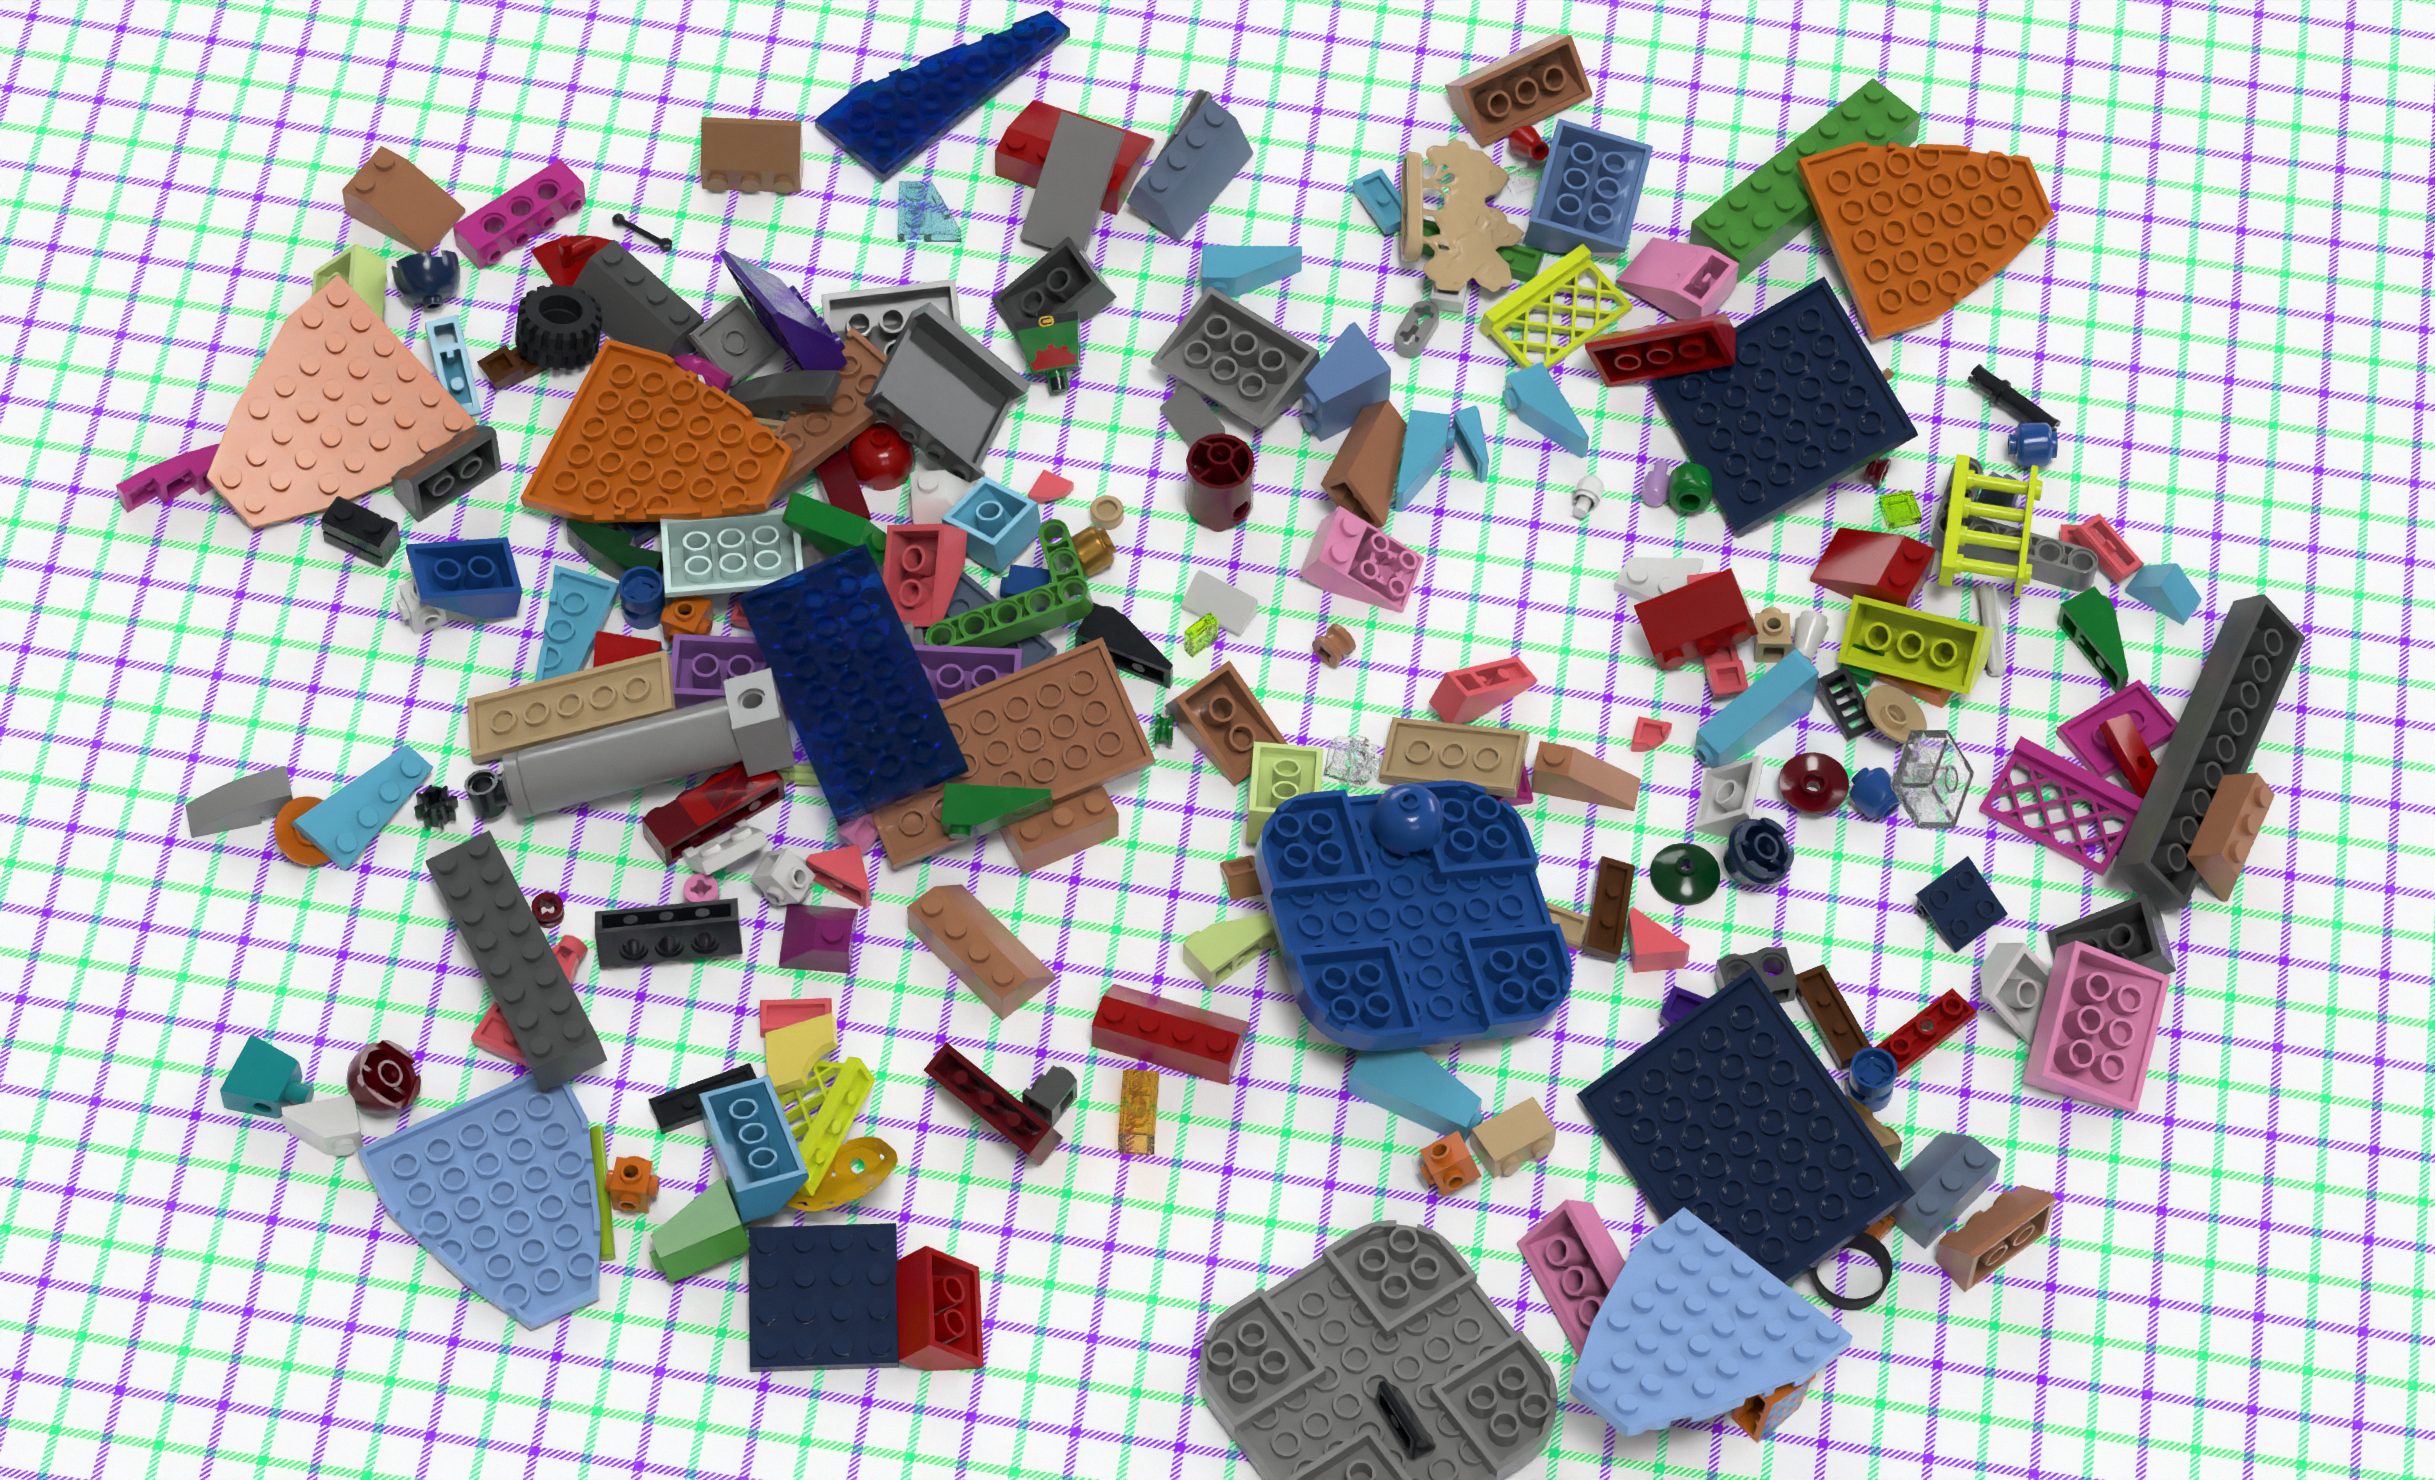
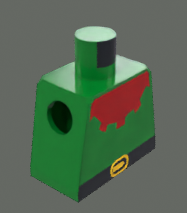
M1078 311L1014 322L1034 378L1047 376L1050 393H1061L1070 390L1067 372L1081 369V334Z

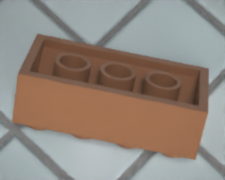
M1567 34L1550 35L1445 84L1455 115L1480 147L1510 135L1517 127L1529 126L1593 96L1572 35Z
M962 884L934 886L907 907L908 929L1002 1021L1056 980V975Z

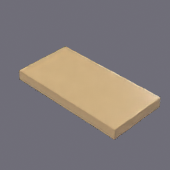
M1392 717L1378 778L1380 783L1392 785L1444 780L1465 781L1487 788L1485 792L1487 795L1517 798L1530 739L1529 731Z

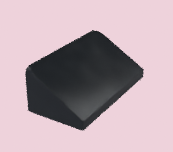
M1385 1380L1379 1382L1375 1402L1410 1457L1415 1459L1436 1448L1435 1443L1401 1390Z

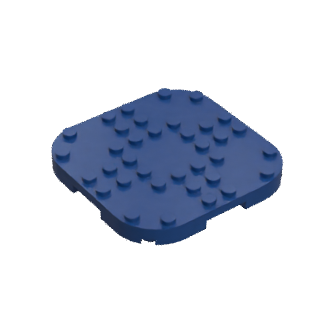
M1444 780L1415 783L1426 787L1437 796L1443 809L1444 827L1440 840L1429 851H1426L1425 848L1418 852H1409V856L1390 852L1378 841L1372 820L1376 804L1382 794L1348 797L1346 789L1311 792L1294 796L1281 803L1275 809V812L1266 821L1256 844V872L1297 1004L1306 1019L1323 1035L1341 1045L1356 1050L1382 1051L1521 1036L1540 1029L1555 1016L1571 985L1572 962L1560 924L1552 923L1535 872L1539 861L1528 829L1518 812L1506 800L1501 804L1493 797L1485 794L1487 788L1465 781Z

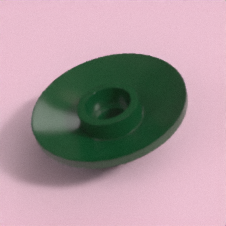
M1677 843L1669 845L1656 854L1650 866V881L1654 890L1663 899L1677 905L1690 906L1708 900L1716 892L1720 883L1721 874L1718 862L1709 851L1695 844ZM1687 866L1690 867L1691 870H1683L1681 867Z

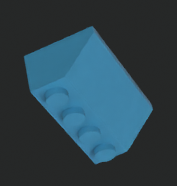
M763 1076L699 1094L704 1127L741 1223L777 1214L807 1181L809 1175L770 1076Z

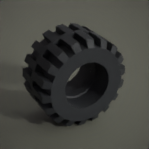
M550 284L549 287L544 285L537 287V291L530 290L526 293V297H522L518 306L515 344L519 347L518 351L521 355L527 356L526 360L531 363L536 362L542 368L551 367L552 370L560 371V368L572 370L574 366L582 367L586 365V361H592L599 349L603 317L601 306L599 303H595V298L592 295H585L584 290L580 288L573 289L570 285L558 286V284Z

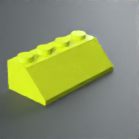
M1854 594L1837 662L1970 695L1987 663L1995 629ZM1855 643L1867 647L1869 649L1884 653L1885 655L1884 657L1879 656L1864 650L1854 648L1852 646Z

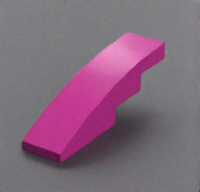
M219 444L180 454L116 485L121 506L129 513L156 496L165 505L191 488H194L200 496L210 491L213 487L206 480Z

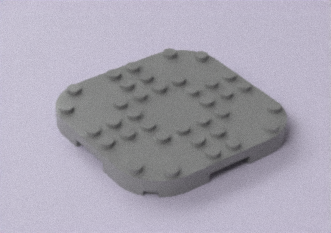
M1397 1220L1378 1221L1352 1231L1323 1249L1322 1257L1266 1292L1261 1287L1226 1309L1211 1324L1204 1337L1199 1364L1200 1385L1207 1405L1264 1480H1503L1532 1461L1543 1450L1551 1437L1558 1401L1557 1386L1553 1373L1522 1331L1516 1332L1477 1284L1476 1273L1446 1238L1424 1225L1417 1224V1227L1396 1224ZM1385 1380L1401 1390L1435 1443L1436 1448L1415 1459L1410 1457L1375 1402L1379 1382Z

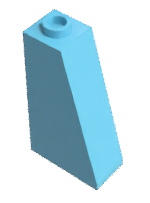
M1797 648L1790 652L1697 730L1694 750L1698 759L1703 764H1708L1712 769L1733 763L1813 709L1819 671Z
M1419 1047L1382 1051L1362 1050L1348 1075L1347 1093L1441 1135L1448 1136L1459 1131L1466 1143L1471 1134V1129L1483 1123L1484 1115L1481 1114L1482 1099Z

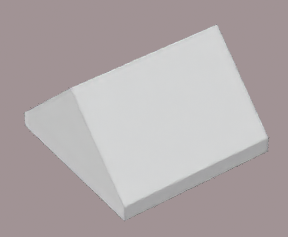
M1761 755L1706 771L1693 824V829L1696 832L1729 839L1732 829L1739 822L1752 818L1764 758Z

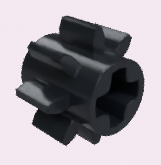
M429 785L423 794H416L418 805L414 807L416 818L423 817L425 828L432 826L444 829V826L450 820L456 821L455 809L459 807L457 796H449L448 786L445 785L441 788Z

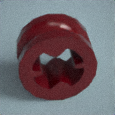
M1878 458L1869 463L1863 481L1868 483L1872 480L1875 482V486L1881 487L1888 473L1891 459L1885 458V460Z
M545 892L537 895L532 901L531 909L540 927L554 928L563 921L565 915L564 906L559 895ZM545 907L546 909H550L554 907L555 912L550 913L546 911L542 914L541 908Z

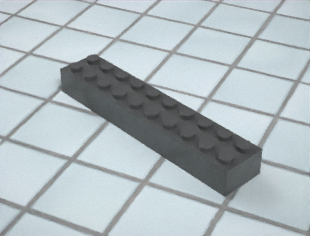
M2265 594L2233 601L2112 868L2138 896L2146 894L2160 911L2187 907L2200 874L2186 856L2222 776L2246 773L2305 640L2304 635Z

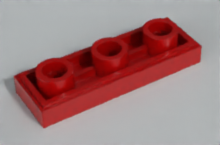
M2127 713L2106 720L2099 725V728L2104 735L2106 745L2112 750L2119 762L2123 775L2129 780L2137 796L2144 799L2158 765Z
M1951 988L1875 1048H1881L1893 1056L1898 1067L1896 1075L1898 1078L1974 1020L1977 1011Z

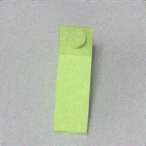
M1269 913L1215 923L1202 931L1197 930L1193 932L1183 944V963L1209 990H1212L1278 943Z

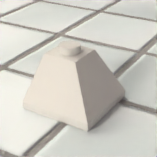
M945 470L910 472L913 524H943L941 518L975 485Z
M1997 943L1979 970L1983 998L2027 1044H2032L2051 971L2025 943Z

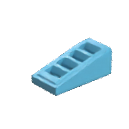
M1474 405L1454 412L1452 428L1456 429L1455 441L1474 475L1480 483L1487 481L1489 457L1478 407Z

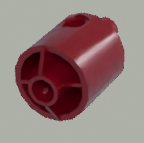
M1224 433L1210 434L1197 440L1188 451L1186 458L1185 504L1195 520L1205 526H1209L1214 532H1223L1228 527L1242 522L1253 508L1255 461L1253 452L1246 442L1234 435Z

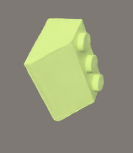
M355 243L313 271L311 297L339 274L375 314L383 320L387 260Z

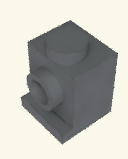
M1053 1065L1046 1075L1041 1074L1037 1077L1031 1090L1026 1087L1022 1092V1103L1053 1128L1077 1098V1079L1068 1069L1064 1067L1057 1068Z

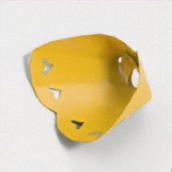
M866 1136L847 1140V1143L840 1145L814 1196H802L797 1191L786 1205L803 1211L816 1212L831 1209L847 1201L861 1198L875 1190L888 1177L897 1165V1153L888 1143L878 1137ZM856 1158L862 1159L865 1164V1169L859 1174L854 1173L851 1169V1162ZM800 1202H807L809 1206H805Z

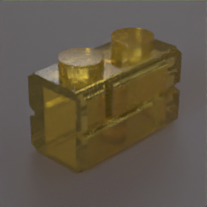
M1134 1069L1123 1070L1118 1129L1119 1153L1150 1156L1155 1153L1159 1072Z

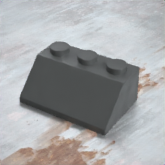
M474 425L466 431L457 433L450 441L439 448L431 449L423 458L410 466L401 468L391 477L395 498L419 523L502 471L496 430L490 426Z

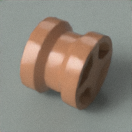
M1333 623L1326 629V635L1318 636L1312 642V647L1317 657L1323 663L1330 667H1336L1342 661L1343 655H1349L1356 649V644L1351 634L1344 627Z

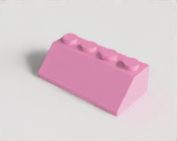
M1566 1199L1523 1236L1517 1244L1580 1358L1591 1324L1623 1269L1625 1261L1593 1203Z

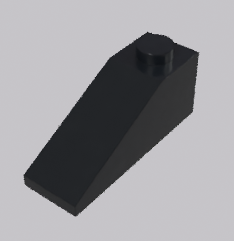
M1093 602L1092 612L1083 619L1075 633V648L1102 637L1116 669L1170 689L1173 684V664L1124 614L1111 606H1101Z

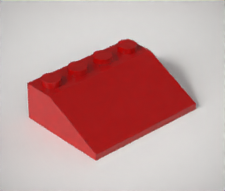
M1033 99L1007 127L995 150V176L1036 189L1061 112H1065L1125 132L1100 208L1101 211L1117 216L1155 143V139Z

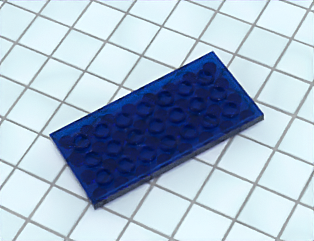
M866 543L737 597L767 667L772 670L779 694L838 826L969 772L964 756Z

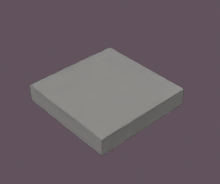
M740 296L732 300L687 336L688 340L704 359L734 376L728 390L781 349Z

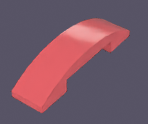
M1721 571L1687 575V585ZM1736 644L1718 649L1712 655L1701 656L1704 671L1714 698L1738 695L1749 688L1743 661L1739 660Z

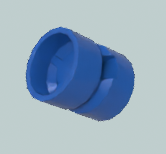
M637 566L627 570L619 580L621 610L625 622L638 630H649L657 627L660 624V617L666 606L664 581L661 574L647 566Z
M1875 1047L1864 1048L1857 1052L1851 1061L1846 1085V1096H1850L1857 1103L1866 1105L1872 1113L1887 1107L1892 1098L1898 1068L1893 1056L1889 1052Z

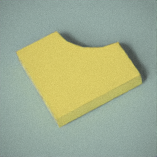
M832 1013L765 1033L767 1075L770 1076L777 1095L805 1087L808 1074L814 1064L823 1055L838 1048L837 1020Z

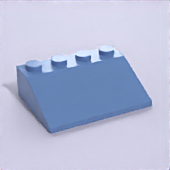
M1558 118L1523 244L1554 253H1570L1581 244H1584L1592 253H1625L1653 146Z

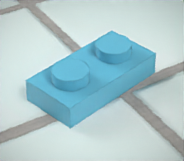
M1382 168L1354 180L1352 189L1384 234L1387 235L1401 229V195Z

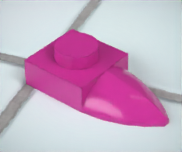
M680 355L673 358L676 365L686 372L691 370L697 375H703L706 385L710 388L714 385L724 393H727L734 376L699 356Z

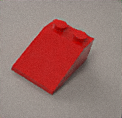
M1839 527L1813 571L1810 581L1852 600L1855 594L1911 608L1932 572L1936 549L1905 535Z

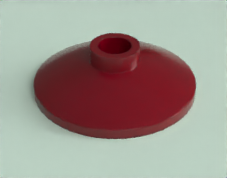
M1808 752L1796 755L1785 763L1779 775V789L1785 801L1793 808L1804 813L1823 814L1836 809L1843 803L1849 790V778L1844 767L1834 758L1822 753ZM1814 787L1818 791H1811L1807 788Z

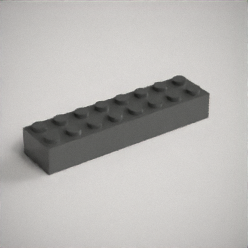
M490 830L426 860L425 863L433 882L541 1092L543 1093L608 1061L591 1022Z

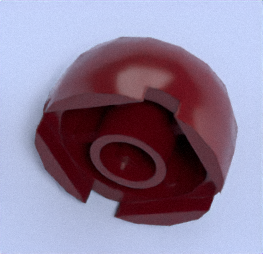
M382 1040L379 1043L372 1042L354 1056L348 1066L346 1084L349 1094L352 1095L355 1103L362 1110L377 1115H390L405 1108L415 1100L420 1092L421 1077L420 1073L418 1075L415 1074V1070L412 1067L415 1060L409 1052L401 1045L390 1040Z

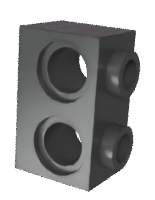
M1786 946L1780 948L1765 947L1754 953L1743 955L1734 953L1726 955L1722 959H1717L1714 979L1718 991L1733 980L1731 979L1739 977L1753 967L1779 1004L1794 1001L1798 982ZM1766 972H1774L1778 975L1771 976L1768 975Z

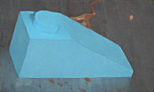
M1202 245V294L1211 286L1229 298H1235L1302 271V246Z
M459 315L425 322L426 336L438 382L470 416L482 414Z
M1543 362L1507 375L1505 391L1502 392L1507 408L1509 410L1513 409L1520 421L1577 457H1587L1589 436Z
M1410 409L1397 487L1396 512L1404 511L1445 462L1447 448L1453 449L1456 429L1450 428L1451 414Z

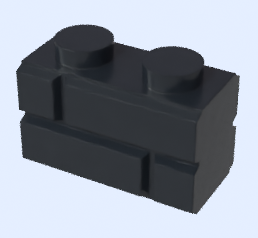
M340 496L335 498L320 521L322 530H324L323 537L325 542L381 568L388 564L401 544L397 522L386 517L382 518L381 515Z

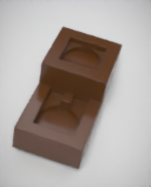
M506 345L477 361L478 366L495 388L524 381L551 367H539L538 363H531L526 360L527 356L520 354L518 346L509 350Z

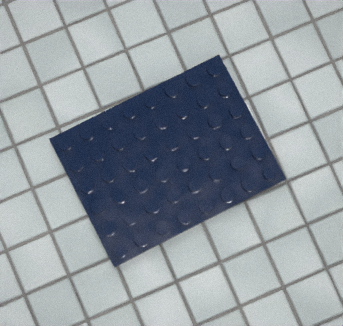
M1753 967L1576 1094L1664 1222L1685 1207L1787 1286L1916 1194Z

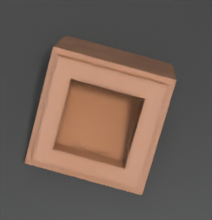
M1254 855L1220 863V869L1232 900L1235 901L1263 894L1256 872Z

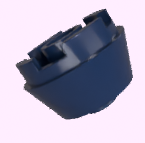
M1762 817L1760 820L1747 819L1739 822L1732 829L1723 852V862L1729 875L1735 881L1745 886L1769 885L1782 880L1794 860V849L1790 851L1788 842L1783 836L1787 833L1786 830L1776 821L1766 817Z

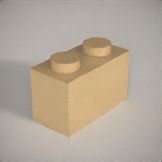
M1532 1096L1472 1128L1470 1147L1490 1176L1495 1179L1502 1174L1510 1175L1516 1172L1523 1163L1534 1157L1539 1159L1550 1153L1555 1146L1557 1129Z

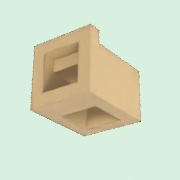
M1768 607L1763 609L1761 613H1755L1754 617L1759 633L1753 636L1755 663H1778L1792 649L1790 613H1782L1779 608Z

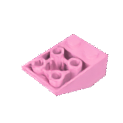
M1652 237L1616 279V284L1675 318L1686 320L1715 313L1736 288L1739 263L1710 247Z
M1339 506L1320 521L1299 575L1327 592L1402 613L1425 557Z

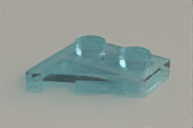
M899 181L898 242H962L961 229L932 181Z

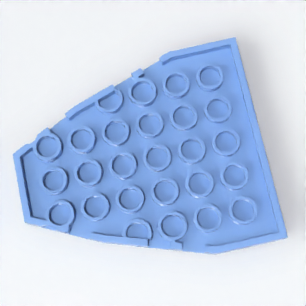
M530 1073L357 1149L358 1157L388 1215L467 1287L532 1330L599 1299L601 1219L588 1118L568 1081L542 1093L533 1074Z
M1683 1207L1634 1247L1591 1324L1569 1392L1625 1437L1642 1434L1648 1429L1660 1430L1669 1428L1671 1421L1689 1418L1691 1423L1701 1421L1743 1406L1745 1399L1761 1394L1763 1398L1771 1396L1777 1387L1789 1383L1793 1387L1804 1384L1848 1348L1853 1335Z

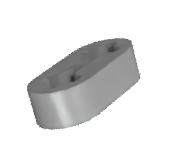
M1419 301L1411 306L1394 335V350L1399 356L1411 359L1418 357L1423 352L1439 324V309L1435 304L1429 301ZM1424 315L1430 316V318L1426 317L1421 325L1418 324L1419 318H1423ZM1412 335H1415V342L1411 341L1408 345L1404 344V342L1409 341Z

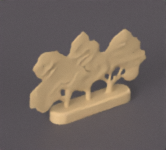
M1453 138L1447 146L1433 145L1427 149L1426 156L1429 162L1437 169L1428 179L1423 177L1422 154L1406 151L1401 168V260L1417 262L1421 257L1424 243L1428 244L1435 253L1434 257L1424 264L1422 271L1429 279L1435 281L1437 289L1460 291L1471 278H1474L1480 286L1489 289L1491 292H1496L1501 287L1509 286L1512 282L1510 264L1502 258L1496 249L1500 246H1514L1521 240L1525 232L1517 225L1509 223L1507 216L1499 208L1488 207L1485 204L1487 197L1502 191L1509 180V175L1500 166L1494 164L1492 159L1483 151L1470 149L1465 141H1459L1456 138ZM1441 165H1446L1449 169L1441 171L1440 167ZM1450 173L1455 176L1454 180L1448 184H1439L1437 182L1442 181L1440 176ZM1424 188H1435L1441 193L1444 198L1442 209L1432 210L1423 208ZM1441 188H1448L1450 193L1443 192ZM1423 215L1432 216L1436 220L1440 234L1430 237L1423 236ZM1438 244L1448 246L1449 250L1443 251L1439 249Z

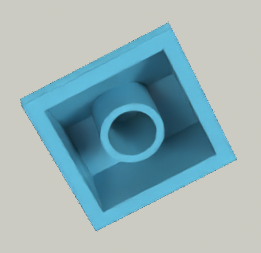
M986 476L941 518L943 524L968 531L966 552L973 560L998 573H1001L1038 536L1039 527L1042 525L1037 502Z

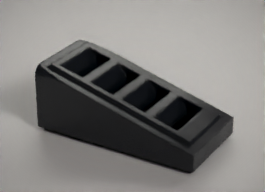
M1847 665L1818 678L1815 693L1847 742L1876 729L1866 712L1865 699ZM1840 684L1843 689L1832 694L1830 688ZM1846 695L1849 697V701L1840 705L1836 702L1837 699ZM1855 706L1857 711L1844 717L1842 711ZM1862 717L1865 723L1851 729L1848 723Z

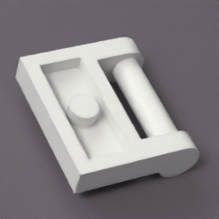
M742 819L734 824L733 829L695 849L691 846L683 850L682 856L691 870L709 875L769 842L763 830L751 827L745 819Z

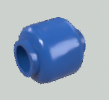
M2020 423L2015 429V434L2008 435V455H2014L2016 463L2021 467H2031L2032 465L2045 467L2049 465L2051 458H2057V431H2052L2047 423Z
M1865 767L1851 779L1854 785L1850 790L1849 796L1867 818L1879 817L1882 820L1892 814L1902 803L1899 799L1902 794L1901 787L1882 767L1872 770Z

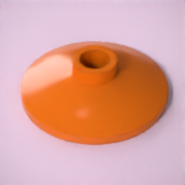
M303 796L292 799L280 809L274 822V836L278 847L286 857L301 865L315 866L330 860L329 857L309 840L304 839L300 832L290 825L294 820L324 801L320 798Z

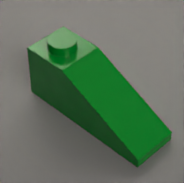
M797 492L790 493L782 518L783 523L855 576L883 565L887 536L885 532L863 517Z
M2093 586L2061 604L2057 624L2112 690L2117 693L2126 687L2129 677L2117 616L2111 600L2107 596L2102 595Z
M945 783L941 818L944 835H949L950 838L955 840H968L970 836L980 837L1053 807L1054 802L1051 789Z

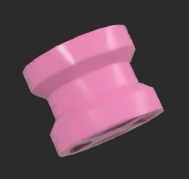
M699 873L692 875L686 880L683 887L684 903L720 900L719 886L712 876Z

